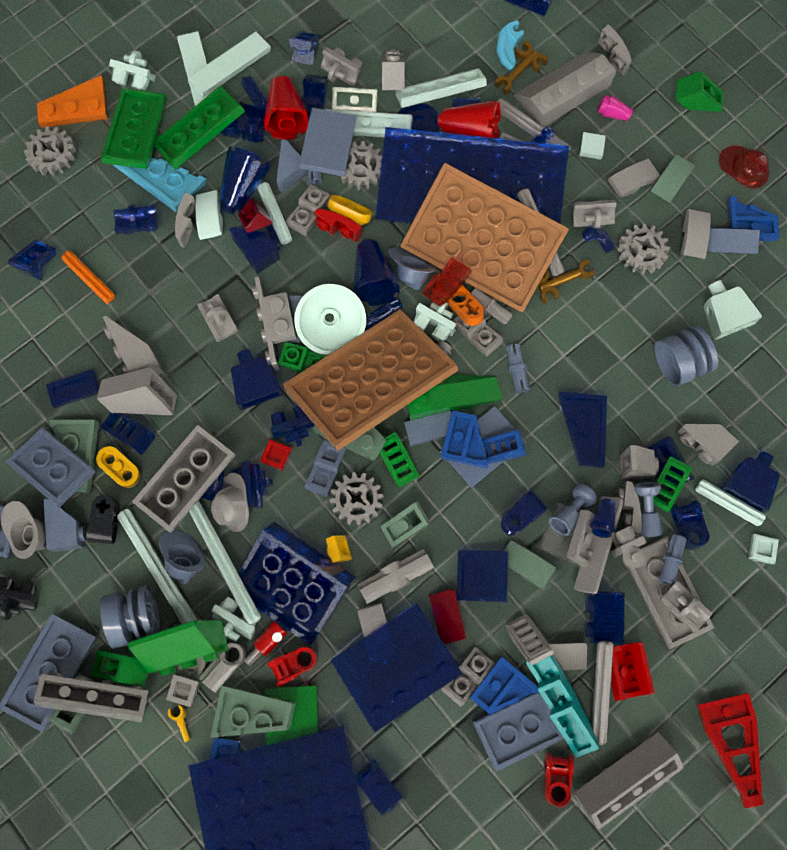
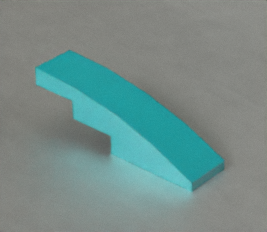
M554 655L532 666L526 660L525 663L539 683L538 691L551 709L549 716L576 758L598 750L600 745L589 720Z

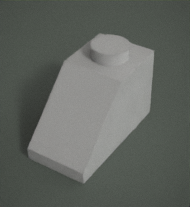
M630 445L619 456L621 480L651 479L658 472L659 462L658 458L654 456V450Z

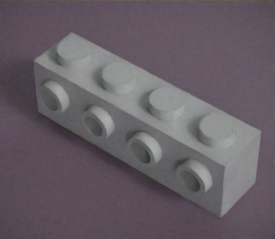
M56 672L40 675L34 698L35 706L142 722L148 691L143 690L141 686L128 685V687L117 686V683L112 681L90 682L91 679L80 676L71 679L65 678L63 674Z
M658 732L652 737L645 739L641 745L631 752L624 754L612 766L602 770L591 781L581 785L574 792V795L583 811L599 830L684 767L678 753Z

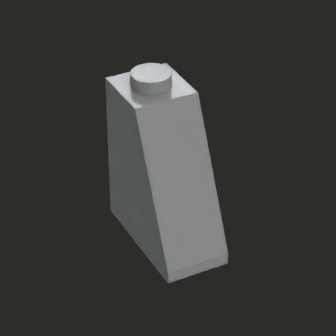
M151 367L103 379L97 400L111 413L173 415L177 394Z

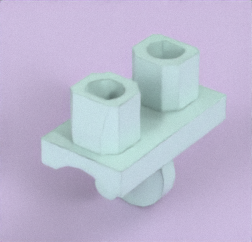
M132 51L130 56L124 55L123 60L129 62V64L110 60L109 66L114 69L112 81L117 84L126 86L128 76L131 75L134 76L132 87L146 91L149 81H155L156 75L151 74L147 69L140 68V66L146 67L147 61L141 59L139 51Z
M443 301L439 306L433 302L430 309L419 303L416 308L414 323L423 332L430 323L436 327L432 333V338L438 342H444L449 335L453 336L456 331V323L450 321L453 313L446 310L449 303Z
M227 597L219 606L215 604L211 610L213 613L212 618L222 620V623L225 625L223 628L226 640L230 638L236 642L240 636L239 634L249 640L253 638L256 623L250 625L244 615L241 619L233 615L239 606L236 601Z

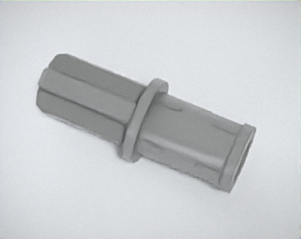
M477 288L472 291L471 294L483 306L484 314L489 313L502 324H507L513 316L512 313L498 304L496 298L492 299Z

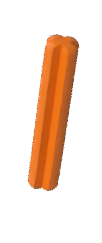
M68 250L62 255V260L106 304L111 303L115 299L114 293L72 251Z

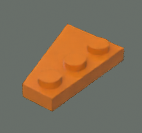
M102 75L37 103L40 127L45 128L108 119L105 84Z

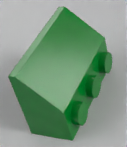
M194 620L128 643V648L148 673L160 672V676L176 673L175 668L182 667V669L197 666V661L204 659V662L217 660L220 658L219 654L228 651L222 620Z

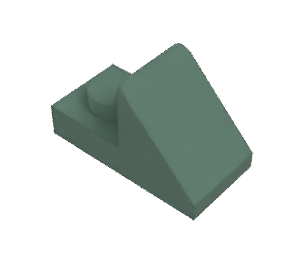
M417 501L380 526L391 547L394 548L413 535L426 530L430 522Z

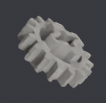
M46 127L45 132H41L38 129V135H30L32 141L25 142L28 148L24 150V154L27 157L26 161L35 172L40 171L44 176L48 171L52 176L55 175L56 170L61 174L64 173L62 169L64 166L67 168L71 167L68 163L69 160L75 161V157L72 154L76 152L74 142L67 135L66 131L60 132L58 127H55L53 131Z
M365 141L361 142V146H357L356 142H353L348 158L350 164L346 168L345 177L341 176V182L345 183L348 181L350 189L357 185L358 191H360L361 186H365L369 190V184L372 183L377 186V179H383V172L386 170V164H384L385 157L381 155L380 148L374 150L373 143L367 147L365 146ZM374 163H376V168L373 171L372 167H374Z
M643 224L641 229L637 225L633 226L632 231L627 229L624 236L621 237L620 245L617 249L618 252H623L619 260H626L624 267L626 268L631 265L633 273L640 269L641 275H644L646 269L650 273H653L656 268L660 269L664 264L663 262L667 260V253L670 250V247L665 246L668 238H661L663 231L656 233L654 232L655 226L647 229L646 224Z
M353 472L351 479L343 475V483L335 482L338 490H331V494L336 497L330 499V504L337 505L332 509L333 513L340 512L341 514L338 519L342 521L347 518L349 526L353 521H356L358 527H360L362 520L369 524V517L372 515L377 518L378 513L375 510L382 509L383 507L378 502L383 499V494H377L381 486H373L375 481L373 477L367 481L366 473L357 478L356 473ZM353 484H361L360 487H350ZM370 491L373 494L372 505L370 504V502L367 501L366 498ZM341 494L347 500L343 508L340 504ZM350 495H354L355 497L361 495L362 503L355 502L353 504L352 497ZM354 511L364 512L361 515H352Z

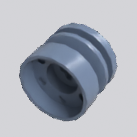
M699 325L689 326L686 330L679 331L677 336L669 335L655 343L654 351L659 368L668 382L675 387L691 382L695 376L702 377L706 373L713 372L718 367V355L714 343L707 332Z
M147 585L140 586L138 592L134 588L129 589L127 600L122 592L102 596L100 601L101 621L105 637L111 648L116 649L128 646V643L133 641V633L137 640L159 633L158 607Z

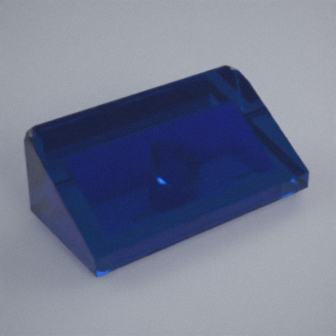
M671 436L647 447V449L654 450V456L658 458V471L660 473L670 456L687 464ZM672 465L669 469L681 476L684 473ZM690 472L685 484L695 479L692 472ZM666 474L665 479L676 485L678 484L679 480Z

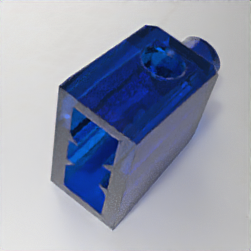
M248 349L237 353L240 364L231 368L235 399L240 411L283 396L280 385L263 357L253 359L251 351Z
M761 451L756 460L751 457L744 459L720 489L762 513L769 511L780 477L778 472L769 468L774 457L767 452Z
M376 758L355 775L359 787L382 816L390 814L407 799Z

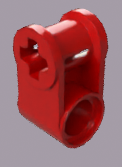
M301 647L268 662L267 666L272 668L277 679V688L313 669L318 663V654L310 647ZM304 651L309 652L312 657V661L308 666H303L299 661V657Z
M549 752L545 754L543 793L544 798L551 805L564 807L571 799L574 773L573 755L560 757L552 756ZM554 764L563 765L564 767H554ZM556 786H560L563 790V797L559 801H554L551 797V791Z

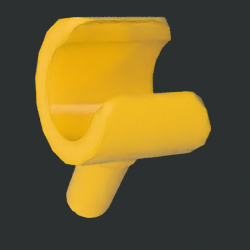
M178 705L181 712L178 717H175L173 710L169 708V718L177 722L184 742L189 741L190 737L184 721L187 714L186 709Z

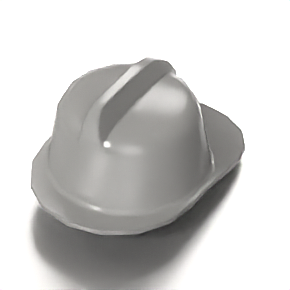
M230 473L225 476L211 504V512L215 521L219 525L227 526L233 532H240L245 529L249 521L246 486L241 475L237 473Z
M20 501L8 503L2 511L1 525L14 555L20 559H26L35 551L46 548L45 524L39 519L33 518L26 505Z

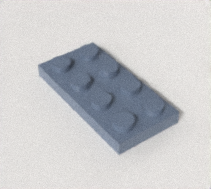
M51 614L0 703V710L41 732H46L51 723L49 718L55 709L38 707L34 704L40 675L56 672L63 674L65 678L75 679L98 637L55 614Z

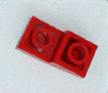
M316 209L314 212L315 223L323 232L328 231L331 235H334L339 230L344 238L352 239L355 243L362 237L361 226L349 218L324 209Z

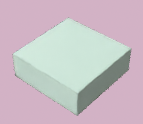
M583 132L579 156L602 159L606 136Z
M752 534L748 559L775 564L779 539Z

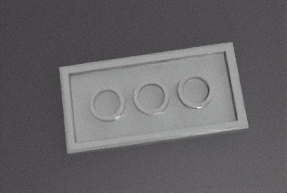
M667 536L641 548L645 555V562L641 567L636 569L627 567L669 650L715 627L711 619L708 618L700 629L694 633L659 601L671 587V585L658 581L665 561L663 556H666L670 544ZM679 565L675 582L678 581L701 602L683 565Z

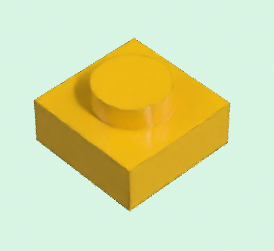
M334 535L326 538L327 553L332 559V563L346 562L352 559L346 535Z

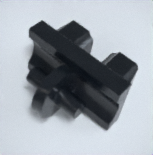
M0 576V618L2 620H9L12 614L20 615L21 609L36 611L38 604L35 600L37 592L35 583L24 581L19 591L12 590L15 584L13 580Z

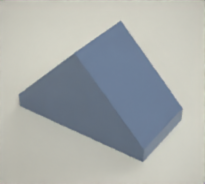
M281 140L277 173L279 192L286 191L308 174V170L299 168L301 156L287 140Z

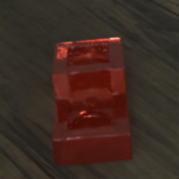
M451 257L439 277L437 275L433 276L422 295L441 307L460 289L472 273V270Z

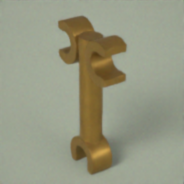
M528 41L523 43L525 52L519 48L516 49L515 55L522 61L507 76H499L495 81L496 88L501 84L506 85L503 91L504 95L510 92L512 82L530 64L532 70L539 73L541 66L538 62L543 63L545 66L548 63V57L545 54H538L537 51L532 50V45Z
M584 260L577 269L549 280V271L547 269L544 278L541 279L538 285L539 291L542 292L540 295L541 302L543 304L547 303L546 294L548 293L552 294L555 300L558 299L559 292L555 288L556 286L580 277L585 280L591 279L595 271L585 272L583 269L589 266L590 261Z

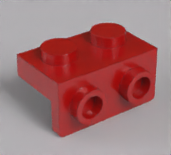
M643 642L613 647L611 687L615 701L655 693Z

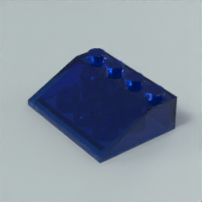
M276 522L271 523L262 530L238 572L256 608L311 646L356 578L352 573L337 563H332L331 559Z
M417 603L331 659L332 664L374 732H377L463 674Z

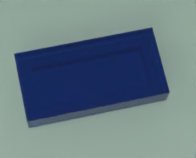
M93 370L46 384L53 408L98 395L99 385Z

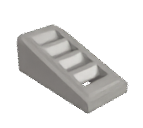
M523 615L506 625L511 640L531 666L554 654L528 615Z

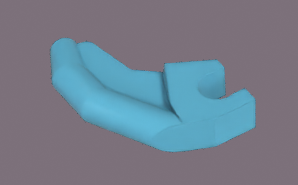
M518 20L508 23L498 34L496 51L500 63L509 71L513 70L516 64L513 49L524 35L523 30L519 32L514 31L519 27Z

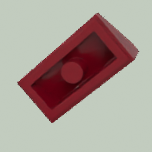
M253 198L238 213L241 223L248 233L273 223L266 208Z
M450 589L429 595L441 645L467 639L455 590Z

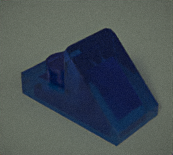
M299 31L289 38V47L293 48L292 61L313 65L321 35Z
M307 74L302 81L304 91L302 103L310 117L312 108L325 109L328 76Z
M34 240L8 260V264L19 272L42 281L43 265L56 256V248Z

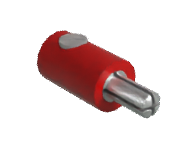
M273 621L252 643L256 648L244 659L245 663L251 666L261 654L266 657L287 633Z

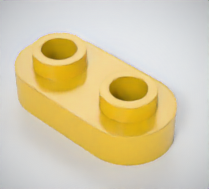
M331 195L327 205L332 212L341 214L358 225L369 223L373 214L369 208L339 195Z
M108 446L98 452L96 457L98 466L120 486L131 488L139 482L141 476L139 469L119 450ZM110 457L115 458L112 464H108V459ZM131 472L132 477L129 480H125L126 473Z

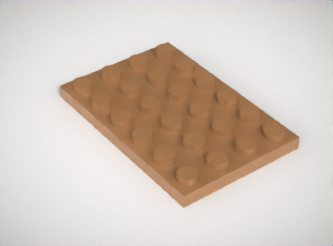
M444 163L400 247L523 313L569 228Z
M400 309L284 383L283 386L332 446L339 451L457 372L458 368L457 364Z

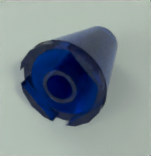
M229 146L226 152L218 202L222 206L221 210L232 215L235 212L240 213L270 171V163L266 161L264 165L259 162L261 157L238 147L233 151L232 146Z
M365 239L357 245L353 292L361 302H368L369 306H378L391 302L394 299L393 295L396 292L399 294L400 287L379 243L372 239Z

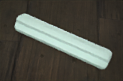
M269 183L259 184L257 186L258 192L273 221L272 224L282 245L290 243L292 236Z
M704 479L698 482L695 490L699 494L756 526L764 522L766 515Z

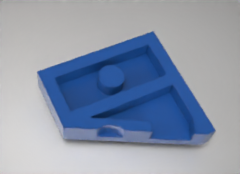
M729 197L727 201L730 229L760 230L759 241H777L780 238L777 215L768 211L764 212L752 204L749 206L737 201V197Z
M500 657L469 698L491 715L539 691L537 689L538 686L503 657Z

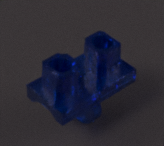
M129 205L127 209L113 210L116 234L124 233V235L133 234V232H153L158 230L157 208L155 205L144 207Z
M299 406L292 408L296 419L286 421L283 411L272 414V427L270 429L274 439L284 437L286 444L296 441L297 447L302 446L300 439L309 436L307 429L315 425Z
M250 461L242 462V467L234 469L233 473L241 475L245 482L248 507L255 509L263 508L262 496L267 495V487L274 485L273 479L266 478L265 471H260L259 464H251Z

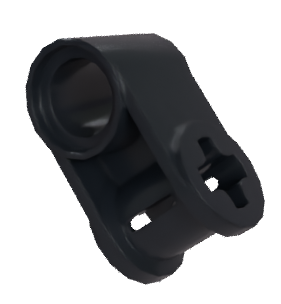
M100 495L93 500L91 505L86 538L88 542L114 544L117 538V515L119 514L120 506L115 499L106 495ZM110 505V509L101 510L102 506Z

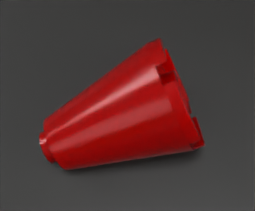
M277 76L270 83L264 127L266 132L268 130L275 139H295L297 134L302 132L303 135L307 131L309 116L292 80L287 76Z
M488 101L445 108L442 113H439L438 127H441L442 132L489 148L496 147L500 131L498 129V121L501 122L500 102Z

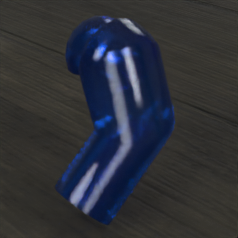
M590 226L582 234L587 242H591L593 239L599 241L605 253H609L616 248L604 230Z

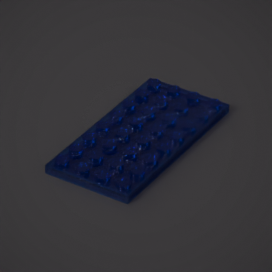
M385 127L375 219L377 221L412 224L442 166L446 163L520 202L517 196L518 192L528 188L539 213L560 224L569 146Z

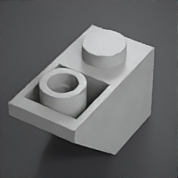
M390 49L386 50V53H382V90H405L404 53H400V50Z
M685 424L676 432L684 445L692 447L698 453L699 459L711 466L720 462L739 442L721 424Z

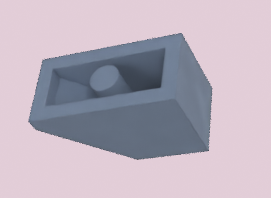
M44 499L47 549L59 552L84 548V541L87 540V530L83 523L62 507L58 508L49 499Z

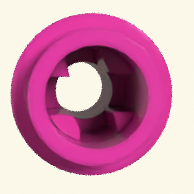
M604 95L597 110L603 117L624 120L626 122L633 111L632 108L613 95Z

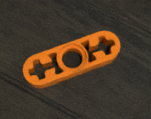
M449 273L437 275L434 280L435 291L444 301L449 303L450 308L467 325L476 326L482 323L484 320V308L453 275ZM455 296L465 297V300L462 302L453 301Z

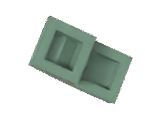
M676 154L650 193L670 204L695 168V165Z
M510 540L498 560L501 565L521 575L523 579L543 590L556 571V567Z

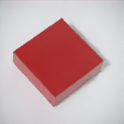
M269 439L260 462L283 471L292 448Z

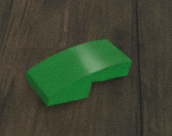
M285 342L278 365L301 373L327 355L311 352L307 347Z

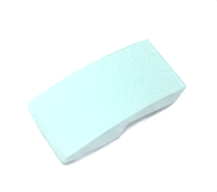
M218 190L196 195V222L200 240L222 235L223 217L220 214L221 196Z

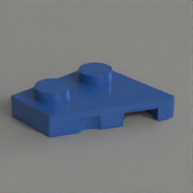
M452 411L441 453L443 460L488 469L489 465L476 415Z

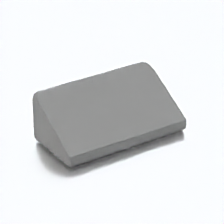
M587 643L549 644L562 670L587 669Z

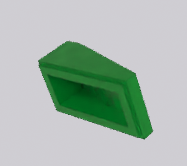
M395 432L385 437L386 442L379 455L399 489L420 476L397 433ZM395 443V447L386 452L383 448ZM400 452V456L391 461L388 459L393 454ZM403 460L406 462L405 465L394 470V465ZM410 469L411 473L399 479L398 474Z
M670 456L656 483L664 484L674 489V491L670 493L661 488L659 494L669 498V500L665 502L653 496L654 505L669 513L693 467ZM671 465L683 471V475L681 476L669 470ZM666 474L679 480L678 484L676 485L665 479Z

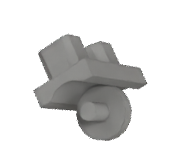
M326 47L323 50L324 58L321 69L329 73L328 80L335 82L339 78L354 87L361 72L362 61L356 57L351 60L347 59L344 51L338 47L333 50Z
M606 199L591 202L576 201L573 203V227L593 226L594 228H600V225L615 224L616 201Z
M218 294L208 301L197 304L217 342L238 332Z
M631 526L615 533L612 542L616 549L611 551L613 558L622 555V561L626 567L630 569L641 567L645 562V555L638 547L647 543L644 536L637 538Z
M678 581L659 600L694 633L713 614Z

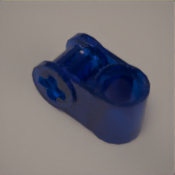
M529 491L503 517L501 529L506 535L515 536L530 523H533L548 508L532 491ZM516 519L518 523L511 527L509 525L510 521Z
M694 500L688 505L672 506L671 515L678 533L687 540L685 548L697 550L709 541L710 535L700 503ZM691 532H694L699 536V543H696L691 539Z

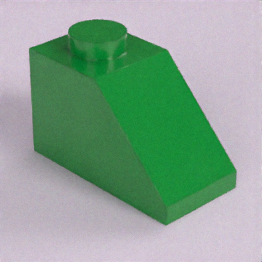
M702 71L677 80L675 97L677 102L681 103L686 109L713 112L723 111V90Z
M97 650L92 676L119 683L145 685V680L149 673L136 657Z

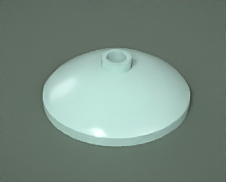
M322 284L310 289L300 299L295 311V328L299 338L309 349L319 354L329 355L364 333L366 313L362 302L350 289L338 284ZM326 314H333V320L327 321L325 319Z

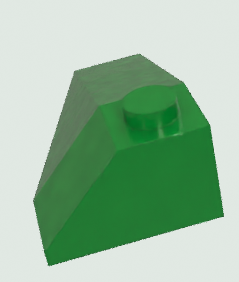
M452 374L407 404L406 410L410 421L447 411L452 413V411H460L501 401L502 396L496 377Z

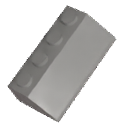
M585 51L516 92L514 97L530 118L544 127L610 87L616 70L603 54Z
M197 425L132 502L171 533L236 454Z

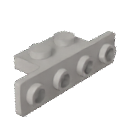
M258 276L254 277L256 285L252 286L255 300L259 299L260 307H256L259 321L264 323L261 335L263 342L268 343L269 351H265L268 365H272L274 370L278 371L280 367L278 365L275 344L297 339L287 292L265 297L263 284Z
M602 496L596 515L589 510H580L566 556L580 565L574 589L577 591L591 594L598 592L624 502L621 498Z

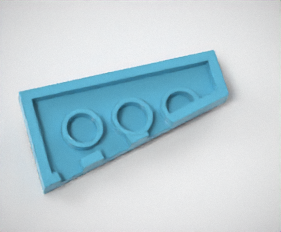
M151 157L148 169L113 165L175 212L178 211L185 192L194 196L207 184L206 178L200 175L198 177L191 175L188 170L181 167L174 170L167 161L161 158L157 160Z

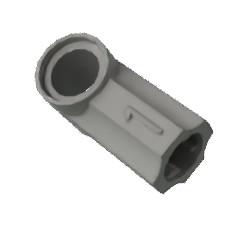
M227 644L228 651L219 654L220 658L214 660L199 677L202 683L216 693L234 671L245 662L244 659L247 657V653L240 644ZM232 648H237L240 657L236 662L232 663L228 659V652Z

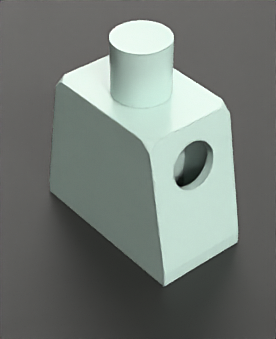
M721 280L708 286L713 297L709 298L704 304V311L714 341L750 327L762 317L741 287H735L727 291Z

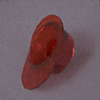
M737 145L726 147L721 151L719 155L721 169L742 185L755 189L762 187L769 178V162L763 152L754 149L749 150Z

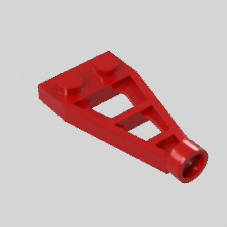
M749 693L698 704L697 708L704 731L736 786L743 808H752L765 804L762 796L757 717ZM740 724L744 729V745L741 748L731 749L723 739L721 730L726 726ZM746 753L749 756L751 772L748 775L741 776L738 774L733 763V757ZM750 789L754 790L753 793H747Z

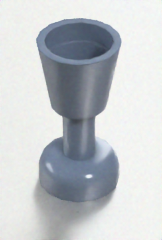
M642 482L635 485V492L639 496H643L644 510L641 511L642 526L640 536L653 537L663 534L658 511L654 510L653 496L658 495L661 491L660 483Z
M578 484L573 489L572 495L575 500L572 504L564 506L549 519L550 526L557 533L564 536L569 535L579 517L578 511L582 506H592L596 502L597 496L595 492L584 484Z

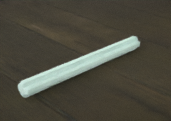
M198 500L189 513L245 619L250 625L261 619V616Z
M125 509L117 515L118 520L180 622L185 624L197 620L174 580L167 574L163 562L131 510Z

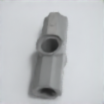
M423 549L402 561L398 560L380 570V573L367 578L357 584L366 603L369 604L389 592L394 593L409 585L413 579L429 572L434 567Z

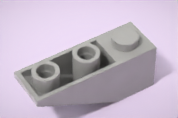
M107 316L103 317L106 323L103 329L108 339L113 338L116 344L112 348L119 360L123 359L126 365L122 367L124 373L151 367L158 375L164 373L148 344Z

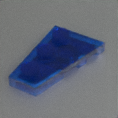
M559 392V401L578 465L604 468L607 396Z

